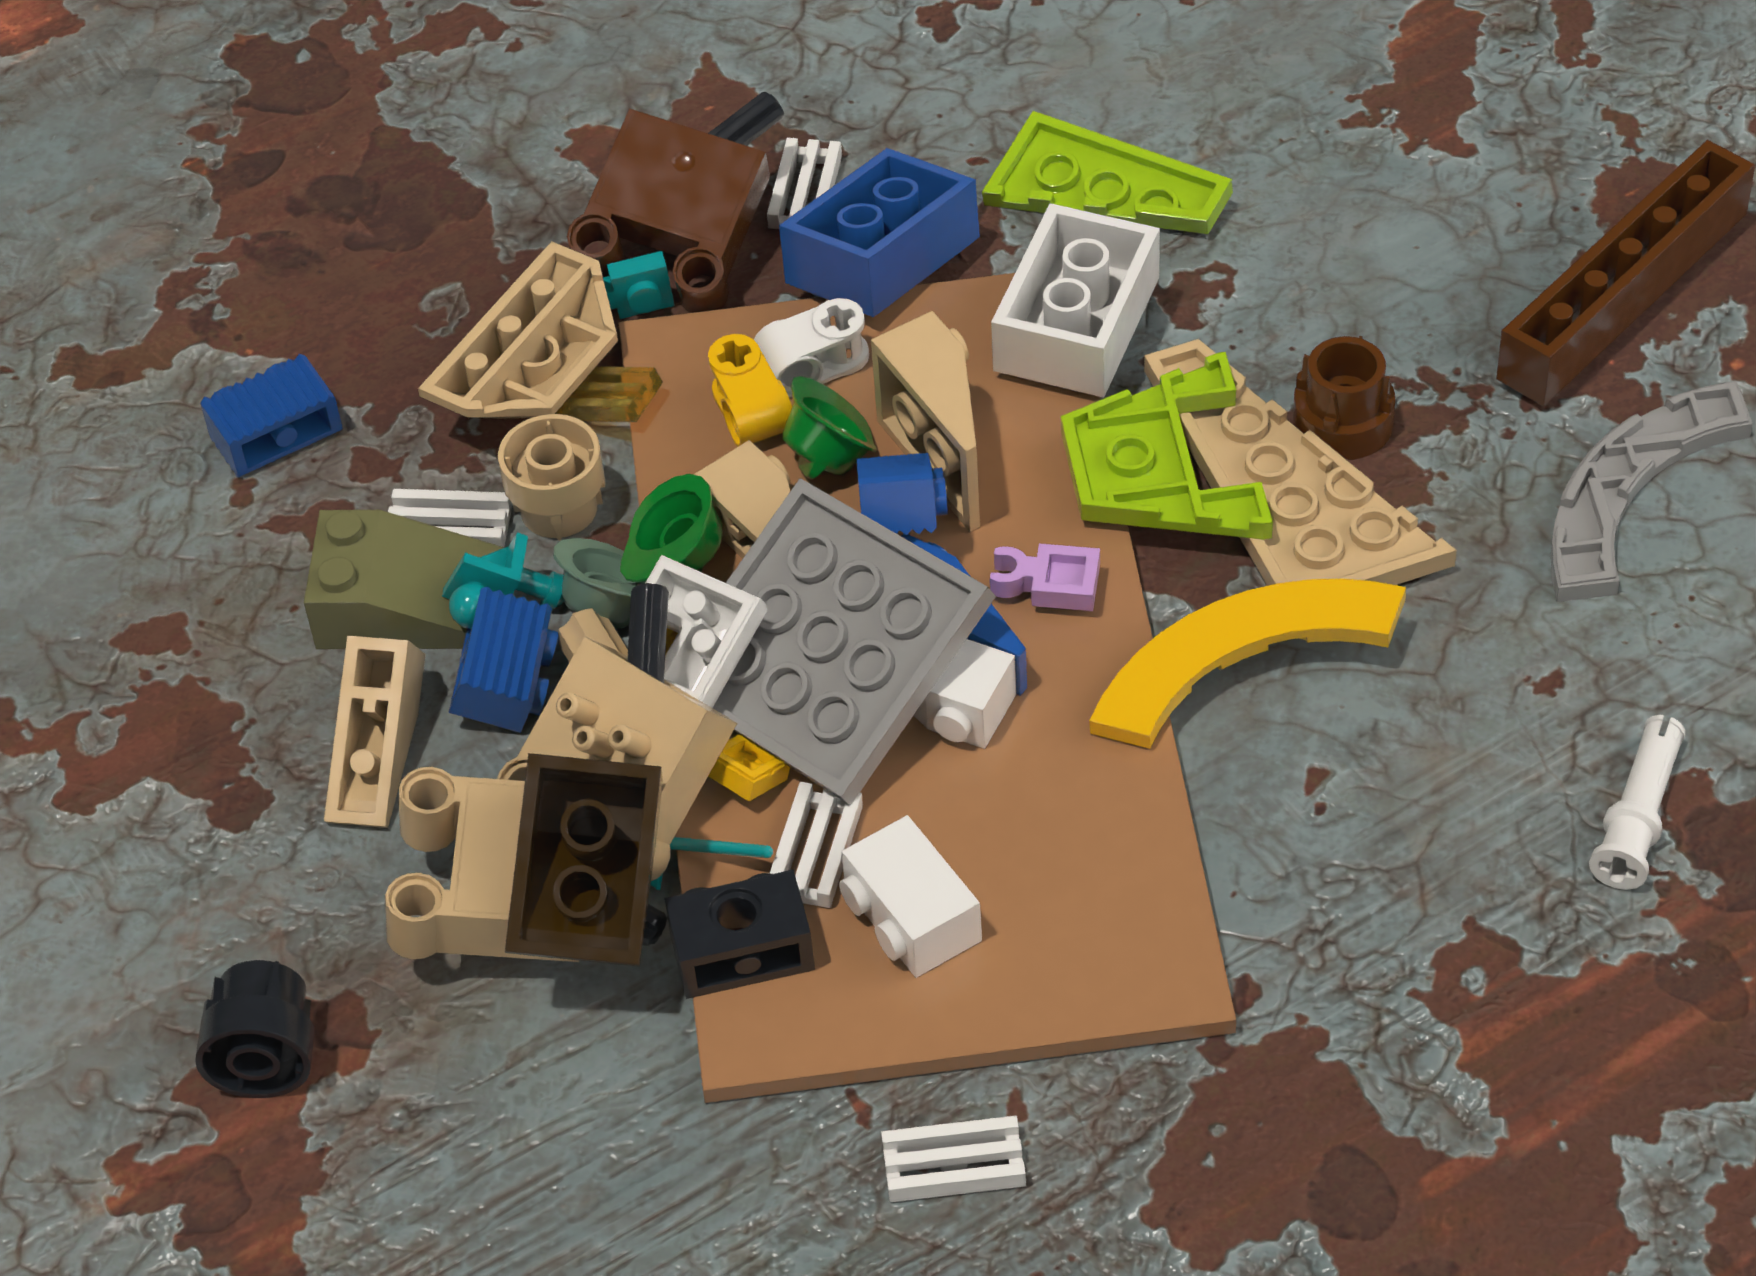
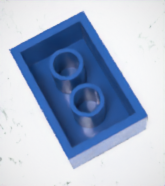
M886 148L779 225L785 283L827 300L836 298L849 299L856 302L862 308L864 314L875 317L980 237L976 179Z

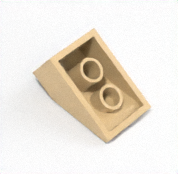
M930 311L871 339L877 421L905 455L929 453L931 467L943 468L947 505L968 531L971 532L980 528L977 449L966 367L969 352L961 334L955 328L948 329L933 311Z

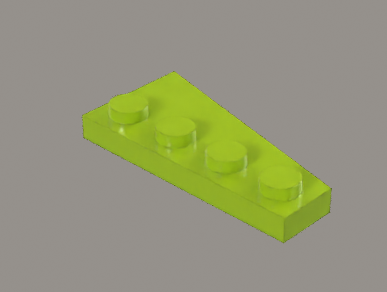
M1032 111L982 190L985 206L1045 213L1051 203L1152 227L1209 234L1233 194L1232 179L1036 111Z

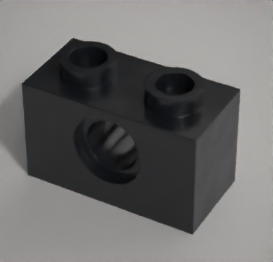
M794 870L775 874L761 873L747 880L712 888H694L683 894L664 898L670 936L686 999L815 970L811 932Z

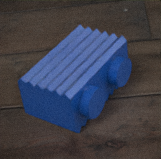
M298 354L295 360L288 359L286 362L274 364L267 368L264 374L256 373L253 379L246 377L243 384L236 382L234 386L221 388L214 392L211 398L204 397L200 402L209 436L217 449H219L221 455L224 456L226 462L229 463L231 470L234 471L237 478L343 429L336 398L307 357L302 354Z
M929 453L856 459L861 514L896 534L901 531L906 536L912 529L917 534H920L924 528L932 533L937 528L936 516L948 515L943 468L931 467Z
M489 587L481 588L472 628H467L449 713L520 733L529 713L540 715L549 685L548 679L538 677L540 666H550L558 640V632L548 629L552 611L548 603L540 605L536 600L528 602L525 597L516 598L512 593L504 595L501 590L492 591Z

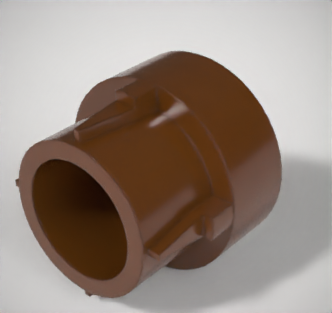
M1342 336L1323 341L1312 350L1310 356L1304 354L1302 371L1300 370L1296 379L1293 425L1303 433L1309 430L1312 431L1346 460L1364 458L1380 450L1391 437L1395 411V392L1390 383V377L1385 376L1386 361L1382 352L1375 345L1364 340L1362 336H1359V338Z

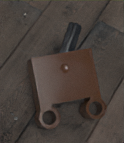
M761 92L709 133L629 108L584 214L574 219L569 226L567 233L569 248L598 260L603 277L609 276L607 264L624 260L620 238L678 256L674 262L673 275L680 303L685 310L695 313L722 309L729 295L728 276L770 178L766 152L747 145L783 118L784 111L777 99L772 94ZM603 241L608 243L606 248L600 252L587 253L584 251L586 246L592 242ZM706 275L714 278L706 287L695 288L688 285L697 276Z

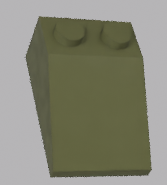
M320 510L304 597V606L315 648L346 649L347 636L408 640L419 649H463L467 628L460 626L453 620L449 611L450 599L442 597L443 588L464 553L482 557L505 547L382 510Z

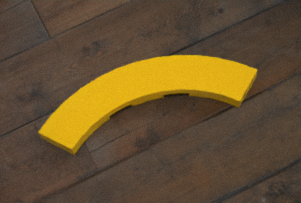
M1308 579L1255 588L1215 601L1188 614L1160 632L1125 664L1101 696L1089 720L1090 734L1150 749L1159 730L1172 711L1192 692V685L1217 667L1219 670H1222L1245 658L1268 651L1269 644L1299 638L1306 640L1307 643L1341 641L1365 643L1388 648L1405 603L1406 587L1366 580Z

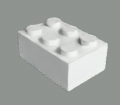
M1050 203L991 321L993 371L1104 398L1159 279L1160 228Z

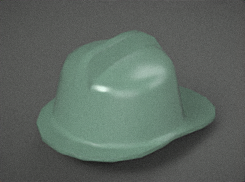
M570 538L561 540L553 548L554 559L564 569L562 595L566 606L574 612L593 608L595 613L609 618L615 629L624 628L629 625L631 591L638 584L646 583V581L637 583L625 579L620 572L624 551L610 544L592 539Z

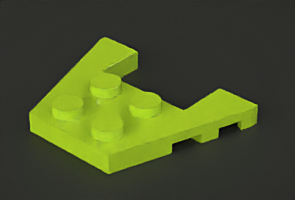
M1219 352L1205 357L1203 367L1183 374L1179 368L1160 376V384L1134 395L1126 389L1061 416V435L1081 520L1262 540L1272 538L1273 521L1262 482L1205 490L1198 489L1179 417L1181 413L1236 406V387L1226 352Z

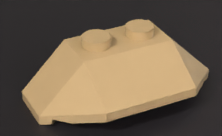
M551 241L418 388L419 396L469 418L519 419L555 414L618 342L599 261Z

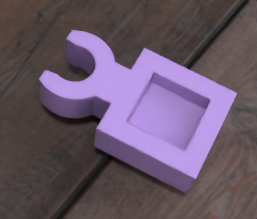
M1039 544L1037 557L1026 556L1021 550L1013 547L995 548V570L1010 571V573L990 574V590L996 597L1011 598L1020 595L1022 592H1031L1032 606L1093 611L1100 569V548Z

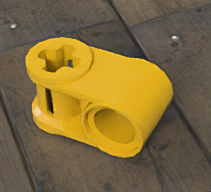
M742 334L725 335L715 340L708 352L709 365L715 376L712 384V394L714 401L724 416L727 428L736 446L739 447L748 440L754 444L782 434L792 404L780 380L776 379L759 345L754 339Z

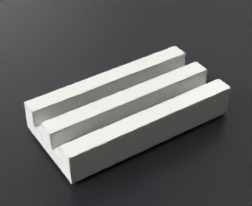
M798 138L786 139L767 212L768 228L779 229L781 223L805 207L816 163L824 164L816 198L835 185L842 158L841 142L830 141L829 147L826 149L820 148L819 140L808 139L807 147L798 146ZM797 162H803L789 216H784Z
M393 489L391 496L393 507L389 506V513L429 525H438L435 527L501 547L505 546L512 511V502L506 497L505 492ZM461 526H487V527H494V528L461 527Z
M799 783L770 873L775 874L791 869L810 809L817 810L795 875L803 903L831 908L843 870L841 851L851 845L863 807L862 793H859L853 803L849 805L825 788L823 793L813 792V785L811 783ZM832 813L842 814L818 889L808 888Z
M1017 1115L881 1131L890 1202L1026 1186V1174L1022 1159ZM1008 1159L1009 1163L965 1169L971 1163ZM938 1167L944 1171L900 1177V1172Z

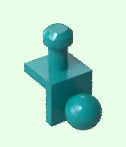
M517 532L509 546L490 554L477 557L464 553L445 584L442 597L450 599L449 611L453 620L460 626L471 629L481 588L489 587L492 591L501 590L504 595L513 594L517 590L540 598L541 605L548 603L552 609H555L564 602L562 595L563 574L552 571L548 576L523 567L528 536Z

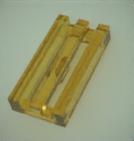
M596 366L555 414L572 416L581 421L637 422L663 384V381L655 367Z

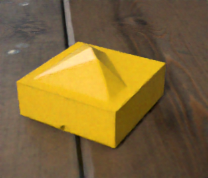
M738 734L727 741L708 777L747 801H751L787 781L790 767L751 740Z

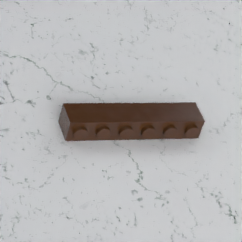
M1707 139L1502 329L1496 379L1542 406L1549 403L1747 214L1755 164Z

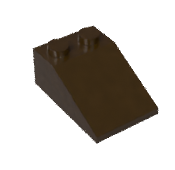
M528 753L505 953L640 967L663 785L661 766Z

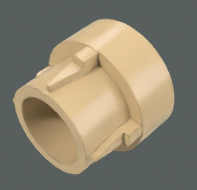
M546 414L532 417L519 423L505 435L498 450V462L506 497L513 504L514 512L521 513L525 526L537 535L557 538L558 541L563 537H568L584 530L593 521L597 512V505L603 504L601 488L605 487L599 440L593 429L585 422L572 416Z

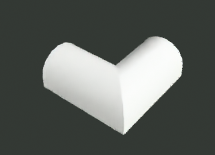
M661 555L646 583L667 587L669 592L667 628L678 633L665 655L664 679L713 708L768 611L767 605L759 597Z

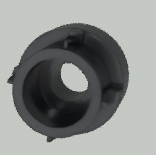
M252 960L233 965L223 973L221 978H214L211 999H207L204 1002L195 1058L198 1072L209 1084L236 1096L271 1098L290 1093L298 1089L307 1080L311 1069L315 1031L314 1025L310 1020L311 1000L305 999L306 984L296 971L280 964L279 961Z

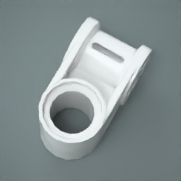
M836 298L827 300L815 308L790 318L773 321L764 326L754 338L776 379L781 381L789 397H793L791 382L794 377L803 376L824 384L839 377L858 372L866 365L869 358L867 342L861 336L865 325L863 310L856 302L849 299ZM832 316H835L836 326H831L830 318ZM846 348L851 349L850 358H847Z

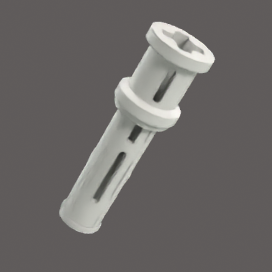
M1655 715L1647 719L1621 801L1609 807L1604 816L1603 827L1606 835L1603 844L1596 847L1592 852L1589 867L1595 878L1613 888L1624 890L1636 889L1643 885L1647 879L1649 864L1646 856L1649 848L1657 844L1663 830L1658 810L1680 745L1686 735L1685 728L1675 718H1670L1665 736H1659L1664 715Z

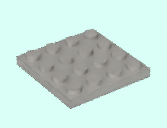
M800 478L726 582L733 587L761 598L767 605L768 611L719 695L713 709L737 723L733 730L735 733L743 735L782 760L798 773L851 805L996 596L988 586Z

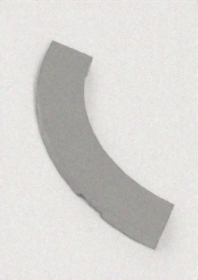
M1737 381L1709 385L1667 398L1664 406L1654 409L1641 417L1635 414L1607 433L1587 453L1573 472L1563 491L1554 523L1550 554L1551 577L1557 602L1617 595L1619 577L1615 564L1614 541L1619 523L1628 505L1637 493L1654 476L1687 455L1721 443L1750 438L1753 423Z

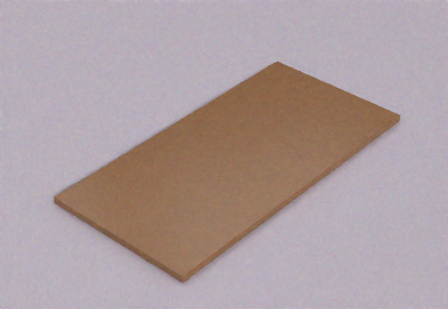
M1015 273L916 285L875 317L864 314L865 325L861 336L866 340L869 348L868 362L861 370L854 374L842 376L823 384L846 399L866 419L877 451H868L862 458L905 455L877 421L871 339L933 311L948 329L955 328L961 334L969 352L966 367L977 449L980 528L969 532L947 505L948 515L936 516L937 528L932 533L924 528L920 534H917L912 529L909 535L926 543L931 542L941 546L958 559L972 578L988 586L989 589L991 573H1010V571L995 570V548L1013 547L1021 550L1026 556L1037 557L1039 544L1100 548V569L1093 611L1032 606L1031 592H1022L1020 595L1011 598L995 597L992 605L1026 648L1027 689L1021 696L1016 694L986 748L983 749L966 742L950 741L939 733L928 730L913 715L860 791L862 793L863 807L851 845L908 815L980 902L982 941L915 978L900 958L893 961L886 955L877 940L875 926L864 913L857 916L851 911L842 896L839 883L831 908L803 903L811 932L815 970L693 997L705 1103L1236 1033L1235 1011L1170 716L1159 730L1150 749L1090 734L1089 720L1101 696L1125 664L1153 638L1128 525L1081 520L1061 435L1062 415L1100 400V397L993 371L991 321ZM816 297L619 322L639 506L644 498L658 485L675 476L695 474L737 448L729 433L724 416L714 401L712 394V384L715 376L709 365L708 352L715 340L730 334H742L754 339L764 326L773 321L787 319L815 308L826 302L827 299ZM832 316L830 318L831 326H836L835 316ZM846 348L847 358L851 357L850 348ZM789 397L791 404L793 406V397ZM783 433L754 443L767 457L773 455L784 465L790 478V491L801 478L861 513L857 463L843 476L834 475L823 470L814 479H809L799 468V456L784 442ZM899 531L897 534L901 536L903 532ZM722 540L713 558L703 566L702 573L726 583L742 561V558ZM733 731L729 739L737 736L738 734ZM790 767L787 781L755 799L747 801L715 780L707 777L675 837L769 845L773 849V855L770 858L677 850L681 894L694 888H712L747 880L757 874L770 873L799 783H811L813 785V792L823 793L824 788ZM814 809L809 811L790 869L794 870L795 875L817 811ZM832 813L808 888L818 889L842 814ZM843 870L839 882L844 879Z

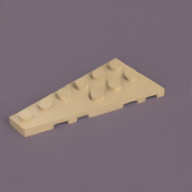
M1196 339L1144 355V372L1154 387L1160 384V376L1178 368L1183 374L1203 367L1205 357L1213 355L1215 352L1202 341ZM1230 364L1236 387V406L1179 414L1187 447L1211 489L1262 482L1273 521L1272 538L1262 540L1240 537L1267 586L1308 579H1353L1398 585L1455 566L1457 552L1455 548L1442 538L1434 541L1417 527L1418 518L1403 506L1395 509L1373 491L1374 482L1312 431L1301 432L1287 420V411L1274 400L1266 403L1246 387V377Z

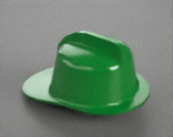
M803 376L792 379L791 390L794 403L783 429V440L799 456V468L807 478L814 479L823 470L834 475L843 476L857 463L856 459L862 458L868 451H877L866 419L846 399L813 379Z
M693 474L675 476L658 485L644 498L634 514L629 538L621 559L620 572L627 581L637 583L647 581L661 555L699 572H702L703 566L713 558L722 541V524L712 506L711 487L701 476Z

